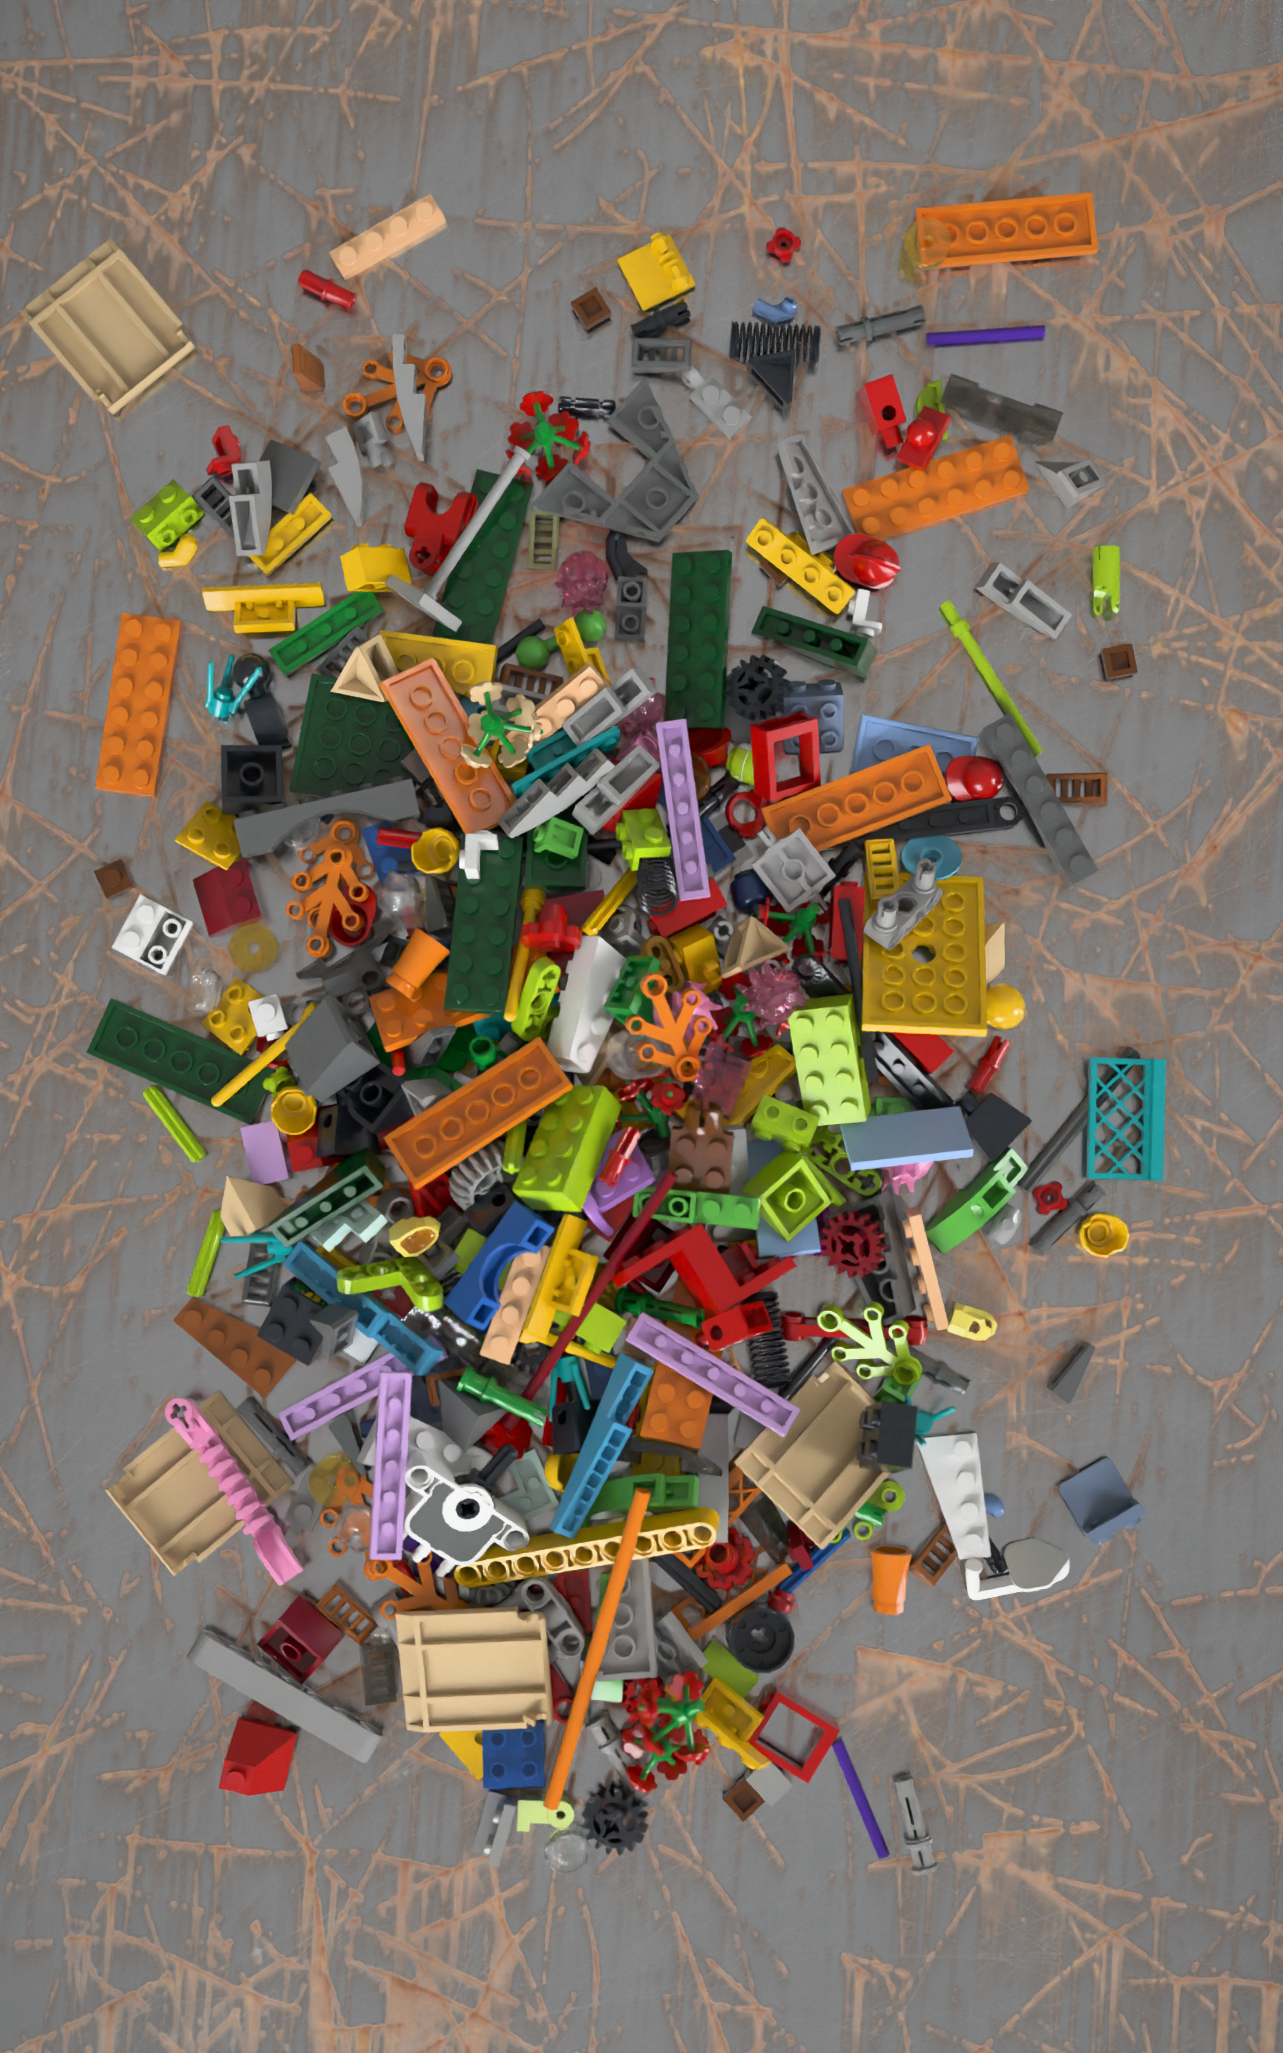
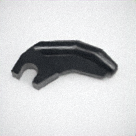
M610 530L606 537L605 558L615 581L618 583V576H647L648 569L634 560L627 552L626 533Z

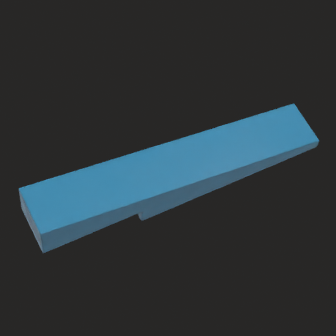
M300 1240L283 1264L329 1305L337 1304L355 1309L358 1313L356 1328L367 1338H374L416 1375L428 1376L444 1353L442 1348L369 1291L357 1294L339 1292L337 1289V1273L340 1269L306 1242Z
M621 1352L549 1528L558 1534L572 1539L575 1538L633 1431L625 1424L654 1372L653 1369Z

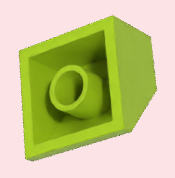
M786 1150L777 1155L740 1189L744 1196L761 1198L760 1217L786 1242L794 1238L832 1203L804 1160Z

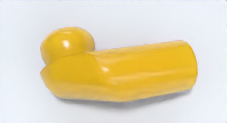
M189 533L181 536L174 551L158 553L160 567L188 564L198 548L196 537Z

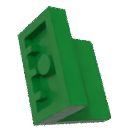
M629 955L603 1006L624 1026L626 1018L630 1015L636 1016L637 1014L650 1024L654 1021L653 1001L640 988L642 977L649 972L657 973L661 962L654 956ZM651 979V980L648 982V984H647L648 989L654 988V986H653V984H652V982L654 981V979ZM634 1020L631 1023V1029L638 1028L640 1021ZM643 1034L636 1035L638 1038H646V1035Z

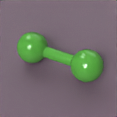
M592 608L583 609L574 617L582 641L595 642L604 635L606 621L598 610ZM556 635L546 640L537 636H528L522 639L516 648V658L519 664L533 670L543 667L548 661L549 651L560 647L557 644Z

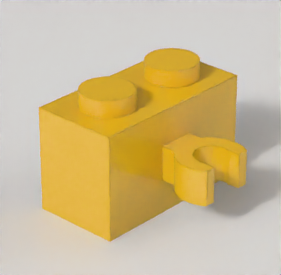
M367 543L353 545L351 551L340 556L348 591L394 592L385 585L391 574L408 584L412 583L404 548H392L391 544L369 547Z
M697 924L667 938L684 975V981L689 980L699 984L706 982V985L701 990L704 995L719 989V986L722 984L720 976L721 967L713 933Z

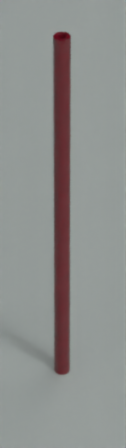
M667 1170L588 1291L579 1317L575 1315L571 1317L524 1389L521 1397L529 1401L533 1400L678 1178L675 1173ZM509 1412L503 1425L513 1430L521 1417Z

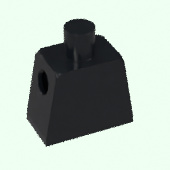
M968 1089L956 1101L968 1113L964 1121L970 1139L989 1163L994 1162L1032 1122L1028 1116L993 1093H988L980 1101Z
M336 1092L337 1106L322 1109L319 1114L317 1158L347 1159L366 1146L375 1156L381 1155L377 1134H373L351 1116L344 1099Z
M505 1182L499 1183L463 1212L476 1231L486 1238H489L514 1201L530 1208L512 1190L513 1187Z
M576 1383L566 1385L568 1402L554 1405L552 1408L553 1455L580 1454L601 1402V1399L588 1400L590 1409L586 1410Z

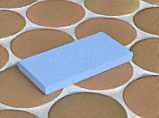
M862 714L850 774L930 744L945 780V773L949 762L956 757L976 755L979 737Z
M960 1106L870 1116L864 1122L840 1124L851 1171L973 1157V1146Z
M771 1139L770 1142L764 1140L747 1142L750 1180L785 1150L777 1141ZM759 1217V1227L756 1229L760 1260L775 1258L776 1256L786 1257L819 1253L821 1251L816 1217L789 1242L784 1241Z

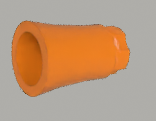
M415 928L407 946L392 967V973L387 977L386 982L410 998L450 951L420 929Z
M873 1546L870 1548L873 1576V1610L877 1613L897 1615L903 1612V1602L906 1600L908 1571L913 1551L900 1546Z

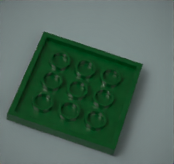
M312 673L289 791L325 799L329 798L328 793L336 790L345 789L346 793L358 791V786L367 783H375L377 787L388 784L387 779L397 776H404L405 780L411 779V775L400 765V761L413 751L415 746L389 701L380 702L330 692L338 678Z

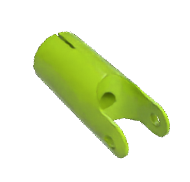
M1102 545L1093 548V608L1097 616L1102 614L1103 597L1108 591L1111 594L1112 611L1118 613L1120 610L1119 546Z

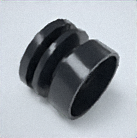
M752 1601L732 1615L726 1624L725 1639L729 1649L744 1668L755 1673H770L780 1669L790 1659L795 1647V1634L792 1626L778 1609L768 1605L767 1602ZM762 1628L764 1637L762 1639L757 1637L754 1640V1636L751 1634L754 1629L760 1631Z

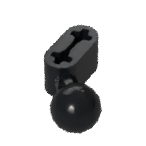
M255 653L244 654L237 659L233 666V678L237 685L243 688L257 667L262 668L258 678L248 691L250 699L244 700L245 710L258 745H282V747L290 745V736L273 692L267 693L265 688L270 679V666L267 660Z

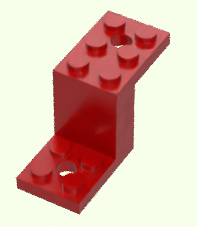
M690 1223L667 1236L670 1241L669 1243L662 1239L642 1251L644 1258L641 1259L637 1254L622 1263L618 1268L619 1273L614 1275L612 1280L618 1288L669 1258L698 1308L705 1310V1319L708 1320L725 1312L797 1266L791 1256L782 1260L779 1256H776L761 1264L756 1269L758 1274L755 1275L754 1271L735 1280L703 1225L700 1223L692 1228Z

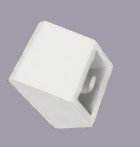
M140 894L112 948L166 976L194 922Z

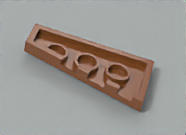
M192 1297L173 1319L177 1325L263 1398L270 1394L297 1361V1359L257 1337L260 1329L196 1297Z

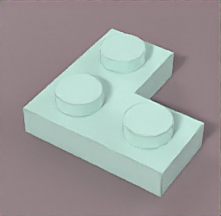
M363 1199L311 1232L310 1235L329 1252L350 1231L366 1243L388 1221L379 1211Z
M535 1448L525 1452L521 1459L511 1463L509 1468L519 1489L497 1498L498 1500L520 1513L525 1520L560 1504L554 1489L549 1486L544 1476V1467Z

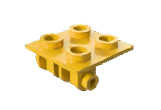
M658 232L651 237L653 242L617 259L643 312L696 286L670 234L663 236L661 232Z
M206 800L175 838V842L221 868L228 870L241 853L233 821L238 818L231 814L222 815L221 808Z
M236 976L201 1025L238 1054L243 1055L245 1051L249 1052V1047L256 1039L255 1036H258L248 1002L264 998V996Z

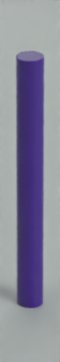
M1045 325L926 333V345L1045 337Z
M842 1739L835 1740L832 1743V1748L879 1859H883L890 1855L844 1742Z

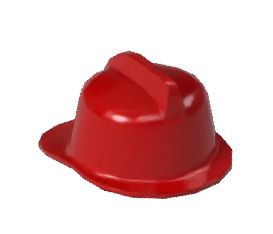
M854 533L845 536L838 542L834 550L835 567L841 576L869 588L881 589L887 587L893 581L896 573L900 572L902 568L899 566L897 553L890 545L864 534Z
M726 727L714 730H688L692 764L698 768L726 765L728 758L727 743L732 737L731 730Z

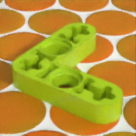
M548 957L538 959L531 966L519 1000L516 1019L512 1021V1031L524 1041H533L539 1036L541 1039L549 1037L553 1022L548 1027L546 1026L550 1020L559 1017L561 1007L549 1006L561 971L560 967ZM540 994L538 1000H537L535 1003L532 1004V1002H533V1000L536 998V996H538V995Z
M829 1125L818 1126L806 1150L807 1157L814 1164L866 1198L880 1193L883 1188V1181L880 1175L872 1168L862 1169L859 1172L858 1170H853L845 1175L837 1173V1162L841 1159H848L847 1152L840 1148L844 1142L842 1133H831ZM824 1143V1150L833 1156L830 1162L820 1154L814 1157L816 1152L813 1150V1147L815 1145L821 1146ZM857 1172L866 1179H870L873 1176L872 1181L875 1187L873 1189L868 1187L864 1191V1184L854 1178Z
M402 1257L341 1269L337 1273V1289L344 1294H357L401 1285L418 1309L433 1311L443 1306V1289L417 1257Z

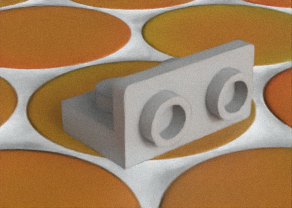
M632 911L609 918L596 934V936H600L626 959L629 955L640 956V946L647 940L633 928L636 915Z
M493 1790L488 1792L472 1850L488 1855L487 1864L499 1868L518 1798Z

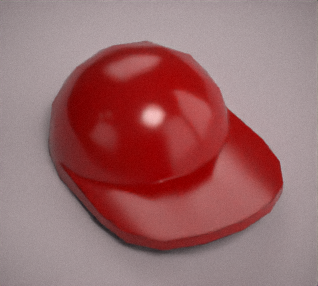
M961 756L954 758L947 766L945 783L950 795L955 800L965 802L995 797L1003 788V770L991 758Z
M364 883L362 884L369 890V896L364 902H357L349 896V885H345L340 889L354 913L362 918V926L359 930L349 931L343 926V917L334 904L329 930L331 936L344 946H358L368 940L373 931V923L377 911V898L373 889ZM361 887L355 891V897H360L363 894V888ZM351 917L348 920L349 927L356 924V917Z

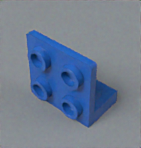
M536 1722L535 1726L528 1724L527 1728L482 1730L484 1791L545 1788L544 1728L542 1722Z

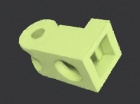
M519 1793L517 1831L529 1832L530 1823L551 1824L555 1828H566L572 1823L574 1818V1805L571 1799L562 1795L558 1810H549L543 1806L546 1794Z

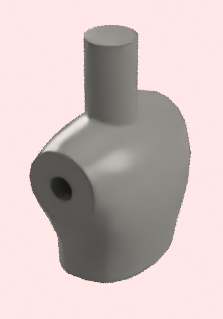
M1006 1203L993 1217L986 1235L1001 1245L1007 1243L1018 1229L1022 1220V1213Z

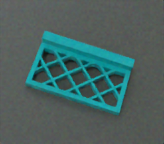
M1089 1057L1086 1178L1163 1181L1166 1059ZM1097 1064H1108L1116 1072L1105 1085L1097 1077ZM1115 1064H1124L1125 1066L1120 1070ZM1132 1065H1143V1078L1134 1085L1123 1073ZM1119 1077L1131 1088L1120 1100L1108 1089ZM1097 1084L1101 1087V1089L1098 1092ZM1143 1085L1141 1093L1138 1088ZM1105 1091L1116 1104L1103 1115L1096 1107V1099ZM1134 1092L1142 1100V1108L1135 1115L1123 1105ZM1120 1107L1130 1120L1118 1130L1107 1118ZM1096 1114L1100 1117V1119L1097 1122ZM1141 1115L1142 1124L1137 1120ZM1103 1122L1115 1133L1104 1145L1095 1137L1096 1129ZM1133 1123L1141 1130V1139L1134 1146L1122 1135ZM1119 1137L1129 1150L1117 1161L1107 1148ZM1095 1144L1100 1148V1149H1099L1098 1151H1096V1152H1095ZM1140 1146H1141V1154L1136 1150V1149L1139 1148ZM1102 1152L1114 1163L1105 1173L1095 1172V1159ZM1132 1153L1141 1161L1140 1174L1129 1173L1121 1165ZM1117 1168H1119L1123 1173H1112V1172H1113L1114 1170H1116Z

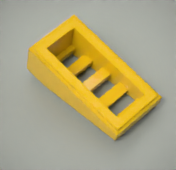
M894 839L866 840L863 847L866 852L863 855L870 903L879 902L883 897H891L900 888ZM888 863V865L873 866V864ZM890 875V877H877V878H875V876ZM876 886H892L891 889H876Z

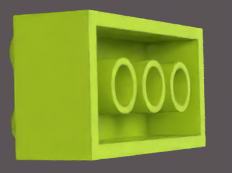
M853 994L793 1000L787 1011L804 1111L819 1117L817 1126L867 1121L871 1111V1102L863 1058L859 1056L858 1046L861 1043Z
M572 1085L573 1089L546 1106L512 1189L531 1209L581 1212L622 1108V1105L605 1086Z

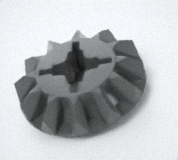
M513 1580L469 1588V1596L471 1601L476 1604H495L506 1599L516 1589L517 1582Z

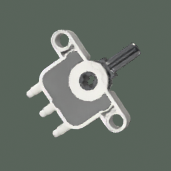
M504 1444L481 1471L474 1467L471 1471H461L453 1474L451 1468L422 1450H414L407 1454L404 1474L407 1485L413 1491L405 1499L403 1540L409 1534L413 1539L421 1543L412 1555V1559L415 1562H420L431 1550L445 1558L436 1570V1574L439 1577H444L455 1565L467 1566L473 1564L493 1542L511 1552L517 1548H525L527 1546L529 1535L524 1517L502 1501L492 1497L498 1491L496 1486L497 1479L518 1457V1451L514 1446ZM417 1468H423V1470L419 1472L413 1471Z

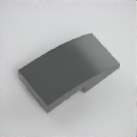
M618 576L615 641L645 642L648 578Z

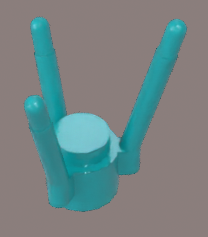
M233 654L229 655L221 686H218L216 690H214V662L209 661L207 697L204 703L208 712L220 718L229 717L231 713L236 714L239 704L261 673V667L255 669L235 698L233 691L227 688L235 656Z
M254 1232L248 1236L221 1237L220 1239L222 1243L267 1242L268 1254L275 1255V1257L235 1273V1279L252 1274L273 1264L285 1262L286 1255H290L293 1251L292 1245L286 1248L273 1232Z
M573 1354L561 1356L550 1372V1422H552V1408L556 1405L558 1377H561L562 1382L575 1380L586 1410L590 1409L588 1400H592L581 1372L578 1356Z
M906 1395L904 1397V1404L911 1405L910 1396ZM951 1406L932 1415L918 1410L915 1442L925 1446L926 1441L922 1436L931 1430L933 1422L953 1413L956 1408Z

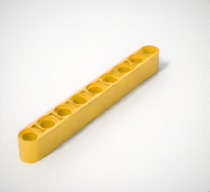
M699 1507L644 1517L631 1560L712 1545L715 1542L720 1523L718 1513L709 1507ZM626 1521L580 1528L574 1539L558 1533L530 1537L529 1543L525 1548L520 1547L512 1552L497 1543L491 1544L473 1564L467 1566L457 1565L454 1578L459 1585L473 1588L612 1564L615 1561L619 1544L612 1543L611 1541L620 1543ZM700 1525H705L709 1529L701 1528ZM670 1530L677 1531L679 1534L671 1533Z

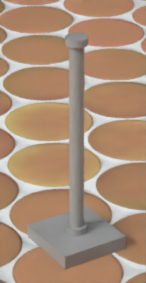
M517 445L513 450L515 454L426 589L418 590L392 574L385 582V585L421 612L455 632L462 621L436 602V594L523 462L530 459L531 455Z

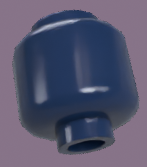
M754 869L744 870L734 875L735 880L731 882L729 887L737 910L748 912L750 916L756 915L755 912L758 910L759 904L764 905L767 897L770 898V902L772 901L773 895Z

